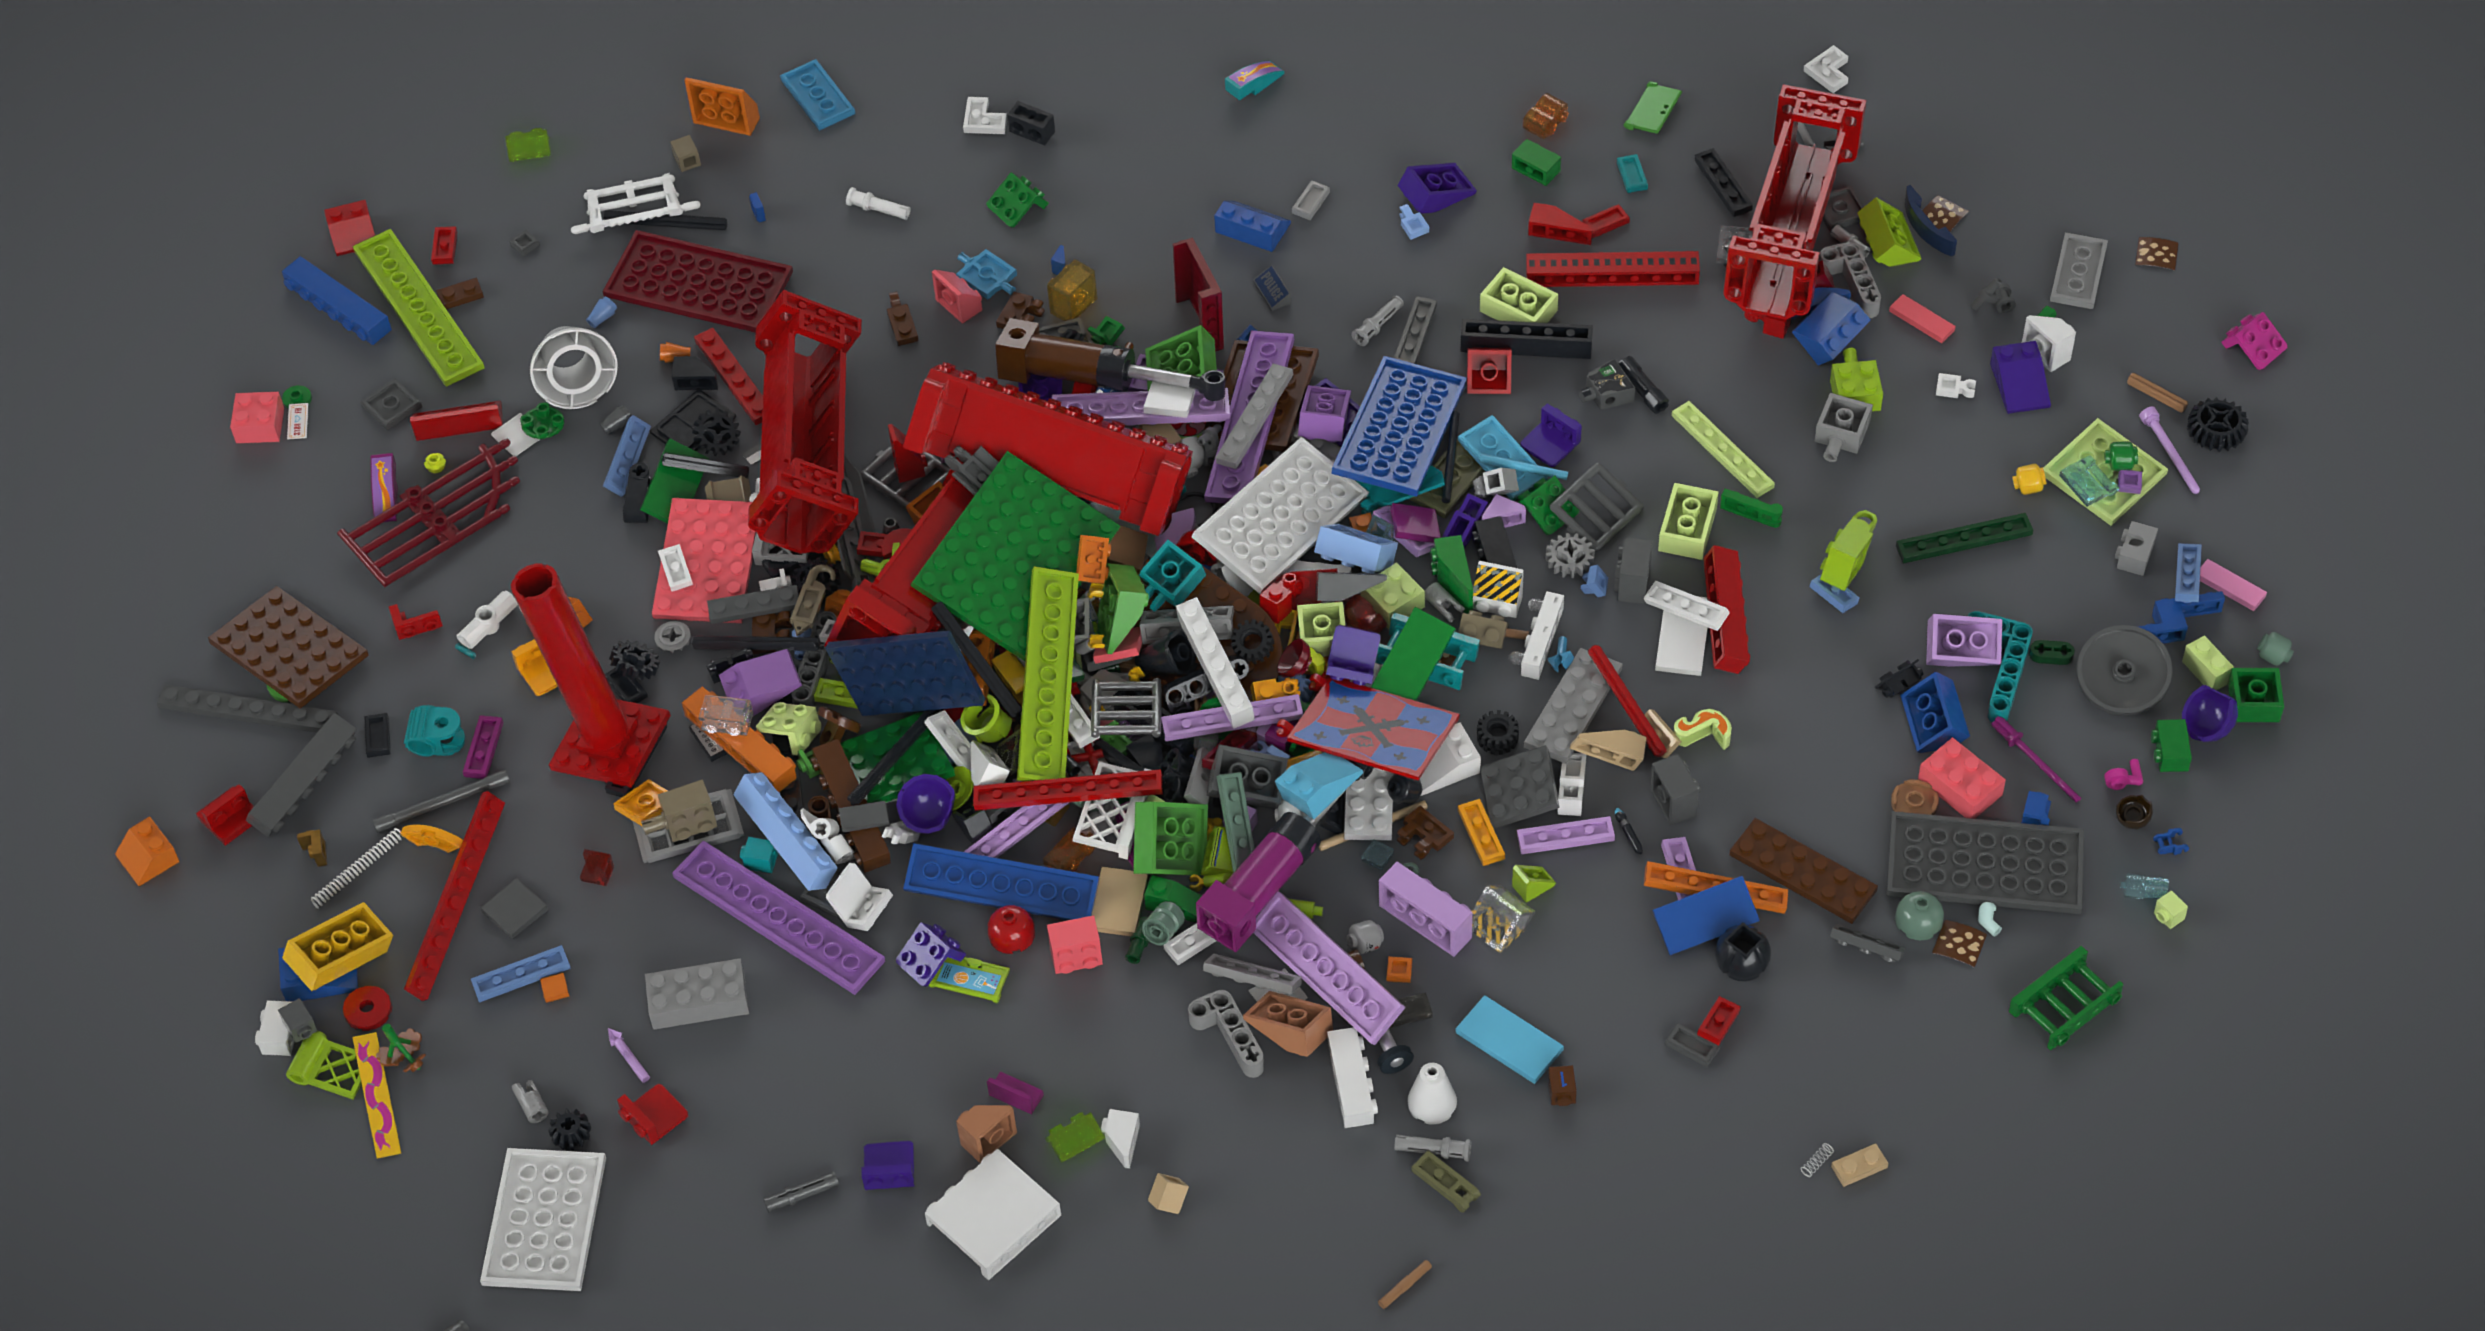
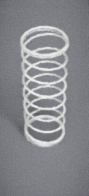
M1824 1143L1822 1145L1828 1153H1834L1833 1148L1829 1144ZM1828 1145V1146L1832 1149L1833 1152H1831L1830 1149H1829V1151H1828V1150L1825 1148V1146ZM1805 1166L1801 1167L1802 1173L1807 1177H1811L1815 1173L1812 1170L1810 1172ZM1802 1168L1806 1169L1810 1173V1176L1805 1174Z

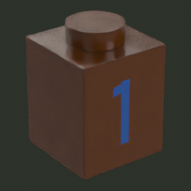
M1573 1065L1549 1067L1548 1084L1551 1105L1568 1106L1575 1104L1577 1091Z

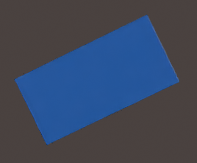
M1743 876L1652 910L1669 955L1719 937L1727 929L1740 925L1742 922L1750 925L1760 921Z

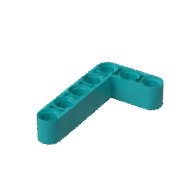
M1973 611L1968 614L1969 617L2002 619V649L2006 650L1990 699L1988 719L1994 722L1995 718L1999 716L2007 721L2028 655L2033 630L2030 625L1980 611Z

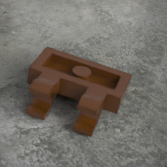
M1014 291L996 320L997 328L1004 329L1010 318L1033 322L1035 317L1027 314L1030 313L1042 317L1045 309L1041 308L1044 302L1039 299L1034 300L1033 296Z
M782 611L778 615L772 613L752 617V636L790 637L789 629H782L776 633V628L792 627V624H790V611ZM752 650L753 654L776 652V650Z
M1421 806L1404 818L1403 824L1405 826L1397 832L1400 835L1397 841L1403 846L1407 845L1415 834L1422 839L1414 846L1417 849L1414 855L1420 860L1427 856L1431 848L1438 852L1454 838L1452 830Z

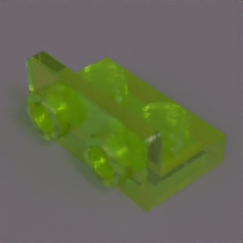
M534 128L530 130L531 132L522 133L521 131H515L505 136L509 161L550 156L551 151L547 130Z
M1080 1112L1070 1118L1071 1124L1065 1127L1059 1124L1048 1130L1050 1135L1045 1140L1047 1143L1050 1142L1061 1163L1105 1139L1091 1112L1087 1115Z

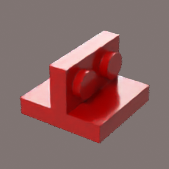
M238 784L202 808L196 815L226 846L252 827L246 819L254 806L250 803L245 789Z

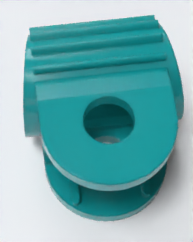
M432 705L415 707L414 710H411L404 739L405 748H408V751L425 757L433 755L448 756L457 753L462 749L466 741L465 733L460 727L461 720L458 713L448 707ZM453 736V740L450 743L444 744L440 741Z

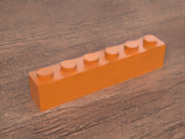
M702 686L682 702L684 714L690 721L750 773L762 772L778 792L797 778L795 772L796 765L793 760L788 756L785 758L775 744H769L761 732L758 730L754 731L743 717L739 718L735 715L734 710L728 704L724 705L720 702L718 696L713 691L709 692Z

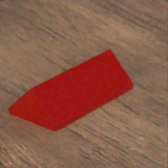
M501 400L419 412L414 413L410 417V422L416 441L493 430L503 425Z

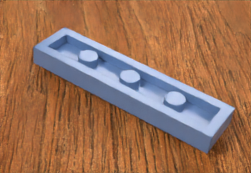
M634 415L628 419L603 487L620 497L625 495L630 467L638 462L651 428L649 424Z
M2178 543L2175 601L2184 603L2199 602L2202 544Z
M561 945L471 978V982L480 1003L571 968Z

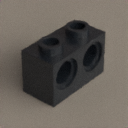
M1017 101L1007 114L1009 132L1045 146L1055 133L1054 115Z

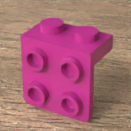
M2264 312L2255 316L2249 314L2240 321L2241 325L2239 327L2235 326L2226 332L2227 337L2221 341L2226 349L2239 344L2258 370L2265 368L2287 349V343Z

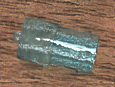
M2127 873L2125 882H2121V888H2124V897L2158 900L2168 893L2169 879Z

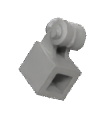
M1494 469L1483 472V476H1479L1472 481L1475 496L1482 499L1487 498L1489 495L1498 494L1501 496L1519 491L1516 469Z

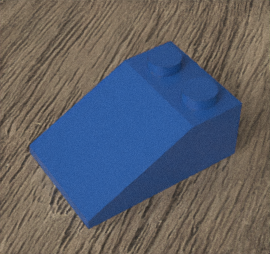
M285 947L278 948L280 989L287 1002H293L299 998L301 1001L351 993L359 988L356 968L311 991L283 960L282 956Z

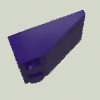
M1456 163L1408 166L1397 185L1414 206L1415 210L1421 214L1435 213L1477 192Z
M2036 341L1993 347L1990 365L2007 414L2050 408L2051 402L2043 361Z

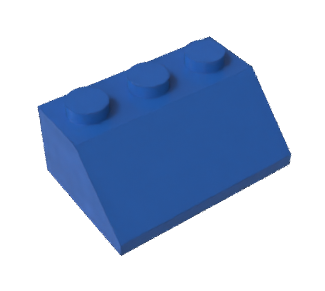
M1223 201L1214 215L1216 233L1273 252L1291 224V220L1237 201Z
M1830 292L1792 333L1819 366L1833 360L1868 324L1870 318L1858 303Z
M1934 672L1900 695L1917 752L1937 751L1952 737L1959 743L1970 737L1952 679Z

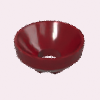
M1300 638L1291 642L1278 661L1277 673L1285 678H1292L1306 673L1312 662L1309 644Z

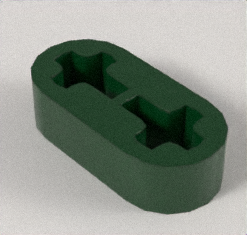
M2037 640L2031 644L2029 656L2036 663L2068 665L2073 661L2075 649L2068 642Z

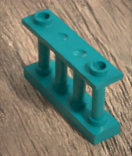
M1393 613L1389 629V635L1392 637L1387 645L1379 643L1375 663L1384 664L1409 618L1408 616ZM1454 632L1443 653L1456 656L1452 666L1438 662L1429 681L1460 690L1464 673L1460 669L1465 660L1475 662L1478 657L1480 640Z

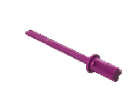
M1998 716L1995 718L1991 726L2008 741L2009 747L2017 745L2076 803L2081 800V797L2021 740L2023 737L2022 732L2016 731L2003 717Z

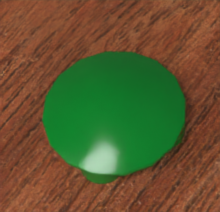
M544 402L539 403L536 408L528 411L520 418L524 433L536 439L550 438L558 434L563 429L565 423L562 413L553 407H549V404Z

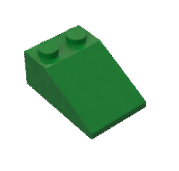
M1461 535L1434 539V548L1430 549L1432 576L1436 575L1437 582L1465 608L1464 613L1469 614V610L1473 611V586Z

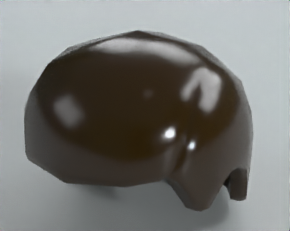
M2143 795L2124 797L2116 806V817L2126 828H2143L2152 819V802H2149Z

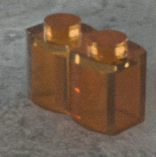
M1545 93L1523 118V129L1542 139L1547 138L1548 135L1551 136L1555 132L1557 125L1567 119L1569 114L1567 111L1568 104L1549 93Z

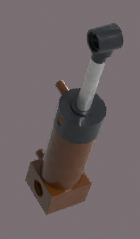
M1010 318L995 344L998 379L1027 384L1033 374L1126 392L1132 378L1198 389L1199 393H1202L1210 401H1219L1225 397V375L1221 371L1211 370L1201 376L1135 365L1134 345L1131 342H1127L1124 347L1045 335L1039 333V323Z

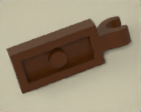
M897 291L889 293L892 308L887 309V315L897 345L901 346L919 341L908 304L901 305Z

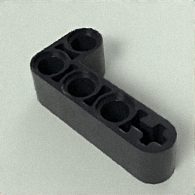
M1237 655L1228 656L1233 669L1235 668V663L1239 664L1237 666L1238 670L1235 671L1238 679L1244 678L1249 671L1247 662ZM1203 668L1165 684L1161 689V698L1166 710L1170 714L1175 715L1180 711H1186V713L1193 712L1189 702L1214 690ZM1199 681L1198 688L1191 691L1189 688L1191 682ZM1172 690H1178L1177 697L1169 700V693Z

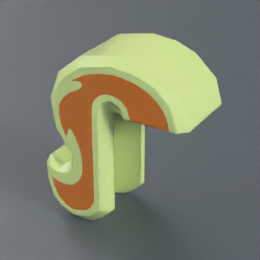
M1714 709L1700 710L1695 714L1691 722H1688L1686 717H1681L1674 724V733L1682 741L1679 744L1680 746L1686 747L1710 734L1714 736L1723 750L1730 745L1731 723L1720 711Z

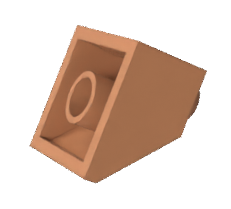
M975 1105L969 1111H964L956 1121L961 1146L979 1163L987 1154H992L1017 1133L1014 1110L1010 1105Z

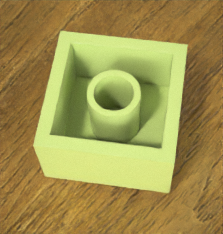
M1397 562L1379 573L1387 575L1386 581L1361 592V602L1388 629H1390L1391 617L1394 612L1410 617L1415 607L1419 609L1425 607V591Z
M1343 602L1297 605L1299 638L1308 643L1309 647H1312L1317 654L1320 653L1323 657L1329 656L1335 627L1337 625L1345 626Z

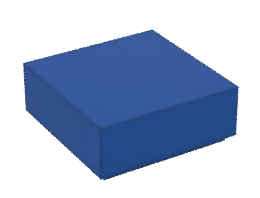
M757 192L749 194L751 209L757 222L766 221L764 208Z

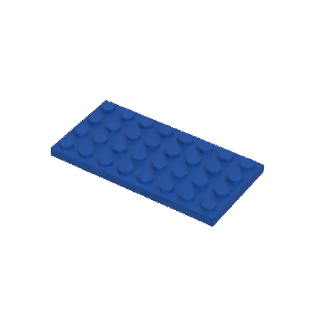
M1383 356L1332 466L1331 474L1417 497L1450 423L1452 413L1455 411L1464 391L1467 378Z

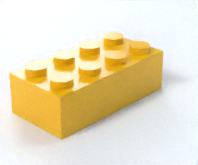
M362 902L288 940L282 958L311 991H314L386 953L393 934L372 910Z

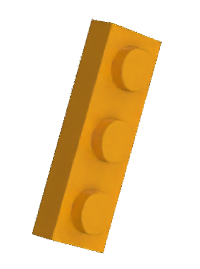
M1477 799L1458 805V813L1482 865L1486 866L1505 860V852L1481 800Z

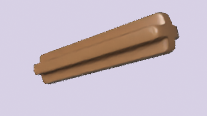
M2131 373L2128 377V385L2180 413L2186 410L2188 402L2136 373Z

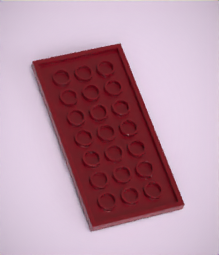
M636 230L602 292L604 297L756 333L757 325L785 289L793 273V267Z

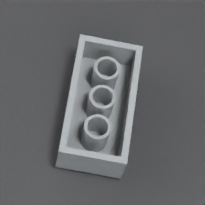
M741 958L645 974L648 1012L653 1030L749 1014L745 973Z

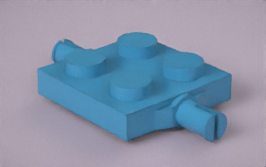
M987 249L973 258H970L964 252L958 255L957 259L963 262L965 266L956 275L959 278H963L970 288L977 290L987 300L1002 289L1009 293V295L1016 291V288L1008 282L1017 276V269Z

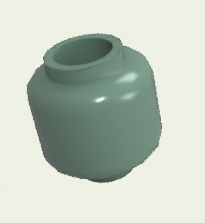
M2271 632L2269 635L2265 633L2257 646L2259 657L2275 666L2281 665L2283 661L2288 663L2294 653L2291 650V640L2277 632Z

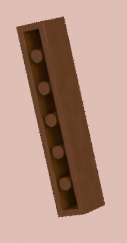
M839 739L812 748L813 758H810L813 770L819 771L821 775L818 777L823 790L827 789L829 793L827 796L831 809H836L838 814L835 817L841 828L838 808L852 806L847 797L859 783ZM865 797L859 805L868 804ZM878 827L850 831L844 834L845 840L855 851L853 858L856 865H861L864 873L891 863L890 852Z

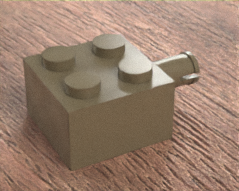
M703 779L658 794L662 809L661 815L641 821L645 835L666 828L669 831L672 842L685 840L690 836L701 832H708L717 827L712 803Z

